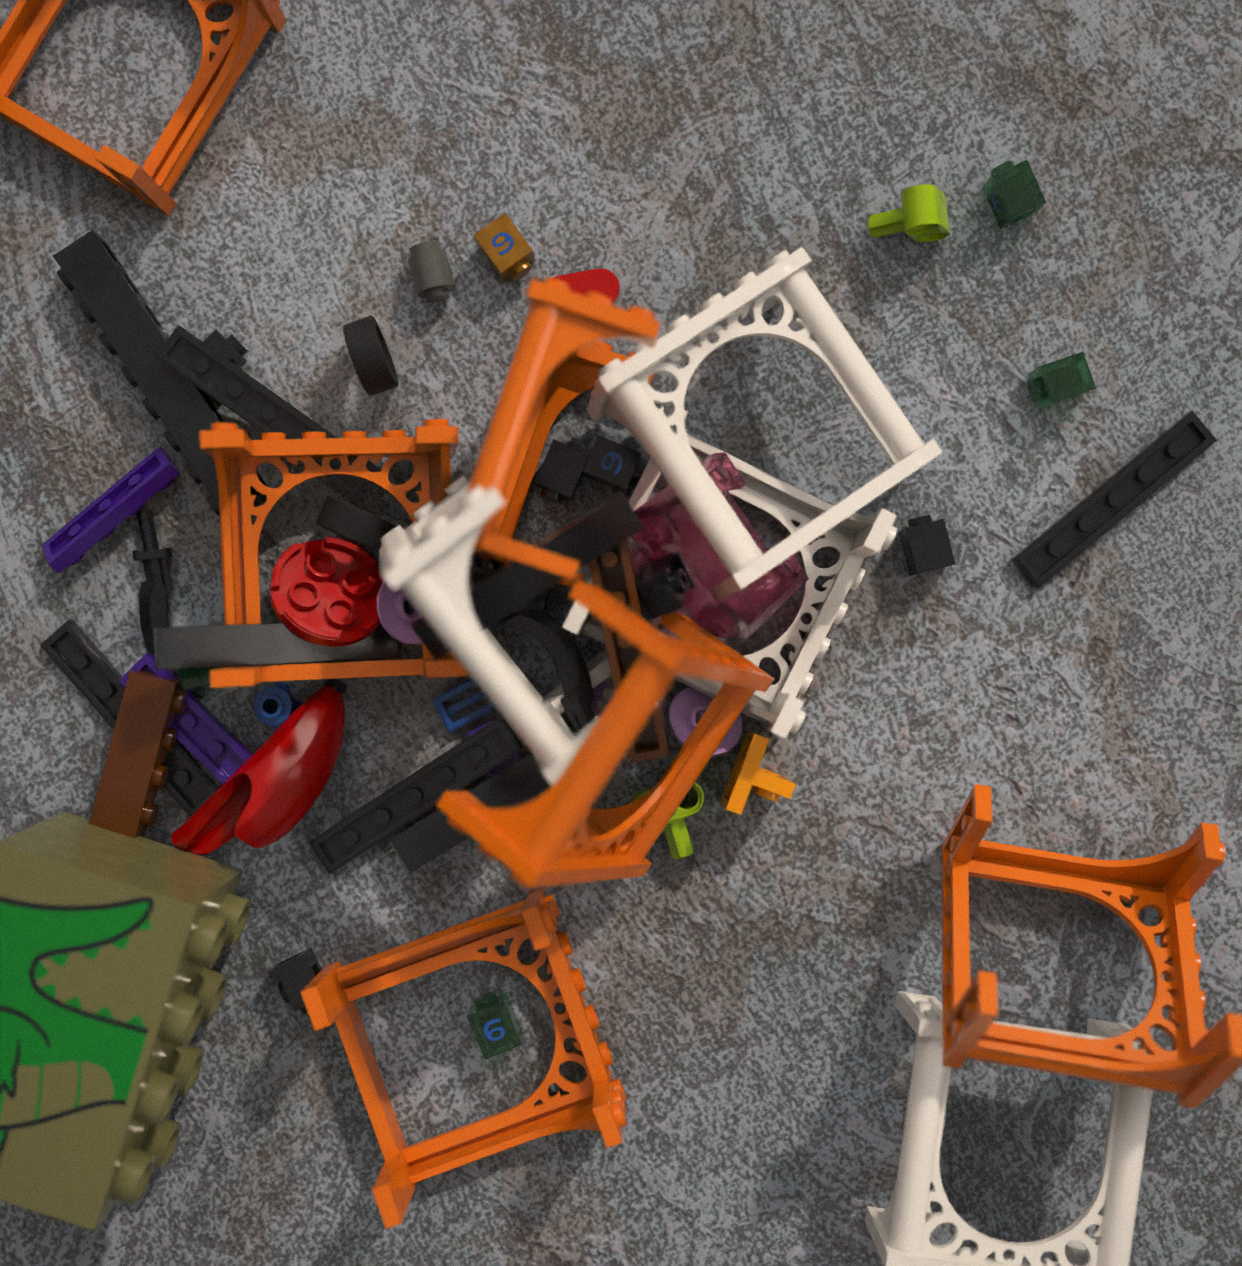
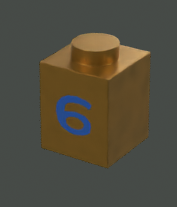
M506 212L474 234L477 246L504 283L510 278L514 281L518 280L532 269L531 264L535 261L533 250Z

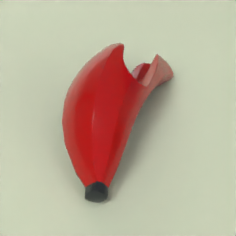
M327 679L324 686L310 695L267 741L181 827L171 834L173 845L190 853L209 854L235 836L256 849L272 844L285 836L314 804L335 767L343 741L345 719L343 694L348 686L339 679Z

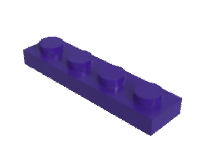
M159 446L43 543L41 547L48 565L59 574L68 566L75 565L98 541L108 538L115 527L124 519L139 512L149 498L158 491L166 489L173 482L174 477L179 474L171 456Z
M145 653L119 682L126 687L129 672L132 670H144L169 679L177 678L168 669H155V656L152 653ZM181 687L180 690L188 692L185 699L186 707L182 714H175L174 721L171 722L170 727L177 729L175 737L224 784L253 754L186 687Z

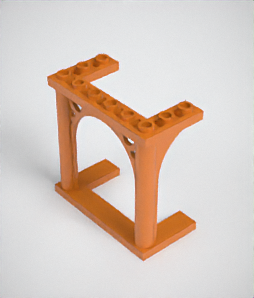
M18 0L0 29V116L167 216L170 215L176 205V202L169 194L270 28L279 33L287 21L279 6V0H187L198 18L202 34L200 66L192 85L141 167L106 145H103L99 152L8 98L61 9L68 1ZM227 4L233 7L231 17L225 21L212 22L207 19L209 10L216 5ZM214 33H228L226 37L221 35L220 43L218 45L212 42V37Z
M545 277L544 282L532 278L526 295L530 309L467 491L468 493L478 485L483 490L492 486L506 503L487 520L474 543L471 554L502 565L512 560L563 577L564 579L558 582V584L573 589L578 580L584 582L586 577L584 574L578 573L580 568L579 562L512 539L547 437L557 417L573 400L595 388L594 383L600 377L598 372L605 365L618 358L623 363L635 355L633 352H628L627 356L612 352L614 347L602 341L625 338L654 348L660 333L661 322L654 320L655 315L646 309L630 306L627 311L611 305L612 300L602 294L587 292L586 296L569 291L570 286L558 279ZM655 373L648 377V383L650 386L652 384Z
M428 419L424 420L423 427H416L415 437H406V431L387 430L382 431V437L366 438L365 431L342 432V438H326V432H303L302 439H286V433L269 432L262 433L261 440H251L244 430L237 429V424L213 423L211 424V430L200 431V448L214 459L218 479L224 625L261 623L260 535L272 508L287 492L305 481L321 476H355L377 484L394 496L405 509L413 523L416 519L412 514L430 500L436 505L448 496L444 489L451 484L450 456H454L459 443L458 426H449V420ZM383 457H389L384 462L380 472H370L366 468L367 462L371 459L372 463L376 464ZM348 458H356V460L351 465H349ZM314 459H322V466ZM333 459L341 461V467L337 470H333L330 467V461ZM282 460H287L290 464L297 466L299 465L298 461H301L305 466L304 471L300 474H291ZM401 460L410 461L414 469L411 478L401 485L392 484L388 479L392 466ZM269 463L276 466L283 476L281 486L269 488L262 484L257 476L259 465ZM418 483H421V492L416 491L419 502L409 501L406 498V492L411 491ZM251 487L260 494L266 495L267 500L264 505L254 507V501L257 496H251ZM252 515L257 517L254 525H252ZM422 642L423 658L223 666L210 670V684L212 688L255 686L261 682L407 675H425L426 678L468 676V671L452 651L436 660Z
M578 580L569 596L642 649L643 652L567 770L543 795L520 806L494 809L486 807L468 791H445L436 806L449 816L447 822L453 828L464 834H470L480 843L478 848L483 854L505 864L512 870L510 876L526 888L532 889L536 887L643 877L652 865L645 857L755 690L766 692L774 678L683 613L674 611L663 615L659 620L662 625L683 639L681 640L664 635L598 586ZM678 673L724 683L664 775L650 791L634 802L624 806L609 809L591 807Z
M975 784L942 844V1066L960 1069L967 1058L1174 1093L1177 1094L1178 1106L1196 1109L1242 1067V1015L1226 1013L1210 1030L1205 1028L1203 1011L1206 998L1204 991L1200 990L1198 975L1201 968V958L1195 950L1196 920L1191 916L1190 900L1201 886L1206 884L1209 876L1224 861L1225 846L1223 842H1220L1218 825L1201 822L1184 845L1162 854L1138 859L1100 860L982 840L992 822L991 787ZM969 876L1080 895L1100 903L1118 915L1140 939L1153 969L1154 995L1151 1007L1143 1021L1122 1035L1106 1039L1078 1038L993 1023L998 1016L997 975L995 973L978 971L970 983ZM1120 900H1123L1126 903H1128L1130 900H1133L1135 902L1131 905L1130 908H1126L1122 905ZM1144 908L1155 909L1158 911L1159 924L1156 926L1144 925L1139 920V911ZM1160 935L1161 947L1156 945L1154 936ZM1161 974L1165 975V980H1163ZM1162 1008L1168 1009L1169 1021L1163 1018ZM1151 1027L1159 1028L1169 1035L1172 1041V1051H1166L1154 1042L1150 1035ZM1133 1041H1140L1143 1049H1133Z
M543 887L529 891L526 899L345 966H342L340 961L326 965L301 991L314 1031L331 1026L335 1021L385 1162L375 1181L372 1192L386 1229L402 1223L419 1181L525 1142L554 1133L584 1129L594 1130L602 1134L606 1148L622 1143V1127L627 1126L625 1117L627 1113L625 1101H627L626 1094L620 1078L613 1080L608 1067L614 1064L609 1046L606 1041L600 1043L595 1029L600 1027L596 1010L593 1004L586 1006L582 991L587 990L582 972L579 967L573 969L568 955L573 953V948L566 931L559 932L557 917L560 916L556 900L553 894L546 896ZM513 938L509 954H500L496 946H506L505 940ZM531 938L535 951L540 949V954L534 962L523 964L518 958V949L523 941ZM487 947V952L479 951V949ZM548 957L547 974L552 973V977L548 980H543L539 976L538 968L545 963ZM490 961L519 972L542 994L554 1022L555 1050L551 1065L543 1081L530 1096L510 1109L407 1146L354 1000L459 962ZM557 987H559L561 994L554 995ZM557 1003H563L566 1009L564 1012L558 1013L554 1006ZM570 1018L572 1025L564 1021ZM569 1037L576 1039L573 1040V1045L582 1053L567 1051L564 1045L565 1039ZM565 1061L577 1062L584 1067L587 1075L584 1080L573 1082L562 1076L559 1066ZM556 1083L562 1090L568 1093L561 1095L559 1090L555 1095L550 1096L548 1088L551 1084Z

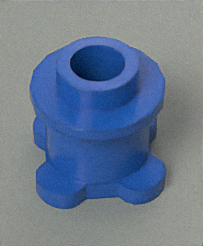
M279 682L274 687L264 688L255 696L253 711L260 722L272 728H279L301 705L291 695V688L287 683ZM273 699L278 703V710L276 712H273L270 708V703Z

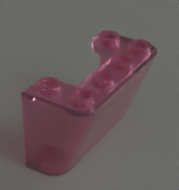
M726 452L709 455L700 463L762 554L766 553L772 548H766L729 493V490L742 489L746 482ZM719 467H721V468L725 471V473L727 474L728 478H726V477L719 471V469H718ZM670 485L634 510L644 528L632 535L631 538L642 545L649 555V561L677 551L681 552L696 583L695 588L687 592L683 606L690 613L694 622L715 637L748 639L809 579L795 556L791 555L783 561L790 568L791 572L780 563L734 595L718 603L710 590L728 579L731 575Z

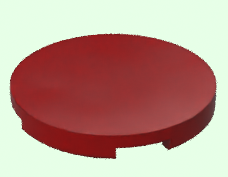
M325 537L324 540H313L301 544L295 543L281 554L270 577L269 596L272 607L280 621L297 636L318 645L330 647L347 646L364 640L380 625L381 622L377 613V595L384 577L377 567L378 563L365 550L342 539Z

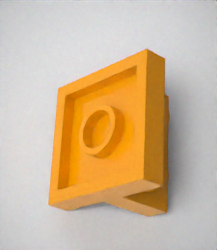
M747 730L720 801L726 810L741 815L752 785V790L756 792L755 794L769 800L778 802L780 796L791 799L796 784L787 777L759 767L770 740L767 737Z

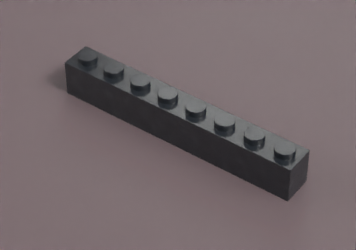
M91 230L53 255L61 268L57 271V275L70 291L76 290L82 299L78 303L80 310L92 324L97 322L103 331V334L99 336L100 340L113 356L119 355L125 364L121 368L123 375L134 388L140 387L146 396L142 400L143 405L155 420L159 418L168 429L164 432L166 440L176 452H183L189 461L185 465L186 470L198 485L201 483L205 485L210 493V496L206 499L214 512L219 516L218 479L214 459L200 448V431L211 430V424L226 422L207 393L156 358L158 352L169 339L168 334L108 243ZM257 470V476L262 484L268 487V485L266 484V482ZM251 487V496H257L254 501V507H258L267 500L266 495L260 494Z

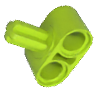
M933 184L916 185L900 192L901 208L871 215L868 220V229L872 238L905 231L908 236L917 242H931L944 239L950 235L946 197Z
M696 781L692 786L696 790V799L693 804L689 806L679 805L663 830L673 859H682L694 852L684 818L698 812L704 802V793ZM654 786L638 791L632 798V802L645 795Z

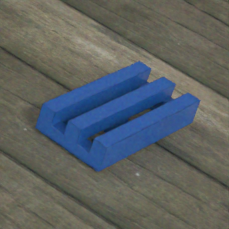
M473 677L431 699L449 733L497 708L491 702L452 722L450 718L452 714L487 696L483 690H480L445 709L442 702L477 684Z

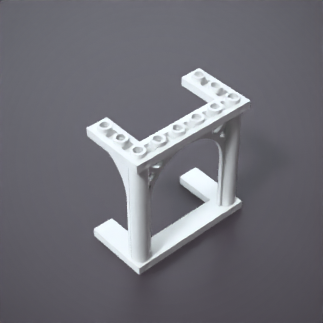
M803 247L790 255L787 250L779 253L766 264L768 269L758 276L754 272L748 273L733 285L735 290L724 298L721 293L712 296L700 306L702 312L689 319L687 315H683L666 328L668 334L658 339L654 348L638 344L632 350L635 354L623 363L618 358L605 365L598 372L600 377L594 383L595 388L590 393L591 398L586 408L594 422L604 416H610L621 423L636 438L731 576L710 590L718 604L764 575L943 452L934 438L926 444L923 443L805 270L812 260ZM780 303L782 307L780 322L776 325L767 324L763 320L762 314ZM793 312L798 318L794 323L803 329L801 331H792L788 326L792 320ZM749 314L753 319V323L748 326L741 325L738 317L740 316L741 319H744ZM724 324H726L725 331H724V329L721 327V326H723ZM714 334L717 337V342H708L707 335ZM750 336H770L788 340L814 355L829 371L893 465L764 554H762L696 457L688 441L683 419L686 389L691 376L699 364L720 346L733 340ZM680 355L688 359V365L682 369L667 363V361H679L681 359ZM654 373H666L676 380L677 389L670 393L655 391L649 385L648 377ZM654 403L662 405L671 403L674 408L673 414L670 417H666L663 406L658 410ZM671 427H675L676 435L671 429Z
M672 406V408H671V410H670V412H669V414H668L667 417H670V416L673 414V412H674L673 406ZM683 409L684 425L688 415V411ZM671 427V429L676 435L675 427ZM686 433L693 452L718 489L768 513L779 521L790 535L834 506ZM651 458L629 500V504L638 518H640L661 476V472ZM883 508L869 516L853 513L822 534L824 538H820L811 545L808 544L799 550L804 564L805 589L802 603L795 619L789 628L772 644L762 650L743 656L757 667H759L761 659L770 657L777 663L780 669L778 682L770 685L766 692L755 690L742 710V713L760 721L759 726L785 739L789 732L796 734L799 730L806 712L801 710L804 701L796 698L798 693L804 695L813 679V674L809 670L815 658L821 660L830 645L831 639L827 638L826 635L832 623L839 625L847 611L848 604L843 601L849 589L855 591L863 579L866 570L861 568L864 559L880 553L882 549L887 550L897 532V528L892 525L897 515ZM791 520L799 523L800 525L796 527ZM822 547H833L839 552V560L832 567L819 568L812 562L814 553ZM834 575L833 579L826 581L822 585L823 588H826L824 591L820 592L815 589L814 583L818 576ZM591 576V578H590V580H589L588 583L593 585L592 576ZM575 601L562 627L579 636L583 633L605 644L600 618ZM821 602L817 610L811 606L812 604ZM808 613L811 615L812 619L809 624L802 623V614ZM799 630L806 632L803 639L800 636ZM785 644H791L794 647V653L789 651L788 654L789 667L785 659L780 655V651ZM679 673L675 677V680L713 699L724 684Z
M462 475L444 489L448 496L436 505L432 500L428 501L412 514L416 521L404 530L398 525L380 539L383 545L379 549L382 575L394 590L397 587L402 589L531 749L543 775L553 786L567 770L601 715L576 735H573L561 716L565 711L560 702L564 697L562 683L542 697L488 628L484 630L480 628L472 610L468 594L467 579L470 555L474 543L487 520L506 502L492 486L483 490L478 485L467 493L472 477L467 480ZM606 648L586 663L592 689L611 675Z
M897 991L895 1007L915 1031L917 1038L894 1191L886 1209L867 1206L865 1223L883 1265L1129 1266L1153 1090L1113 1084L1100 1181L1091 1203L1073 1224L1060 1233L1033 1242H1007L989 1237L971 1227L957 1214L949 1203L941 1182L939 1156L951 1067L942 1066V1003L935 996ZM1089 1018L1086 1034L993 1021L996 1024L1086 1039L1112 1038L1133 1029L1124 1023ZM1133 1041V1049H1143L1140 1041ZM931 1182H932L933 1187H934V1188H932V1189H930V1183H931ZM935 1201L939 1203L941 1211L935 1212L926 1218V1212L932 1213L930 1202ZM947 1222L953 1223L956 1226L955 1234L949 1242L943 1245L930 1243V1235L936 1226ZM1096 1225L1092 1234L1097 1239H1092L1085 1233V1229L1088 1226ZM964 1240L976 1242L974 1250L969 1247L960 1248ZM1007 1249L1013 1250V1255L1003 1253ZM1044 1252H1055L1058 1262L1048 1258L1042 1260L1041 1255Z

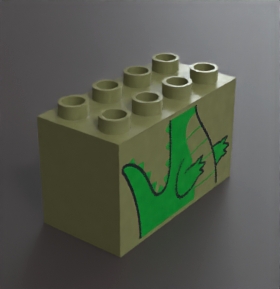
M63 812L0 840V1200L95 1231L119 1201L135 1206L147 1187L153 1168L163 1171L172 1156L180 1134L181 1123L167 1119L176 1095L187 1096L198 1076L204 1057V1049L189 1043L194 1036L200 1019L210 1022L214 1017L227 985L228 975L212 970L219 957L223 945L235 946L249 916L251 900L236 895L243 873L242 869L141 836L131 838L89 824L90 820Z

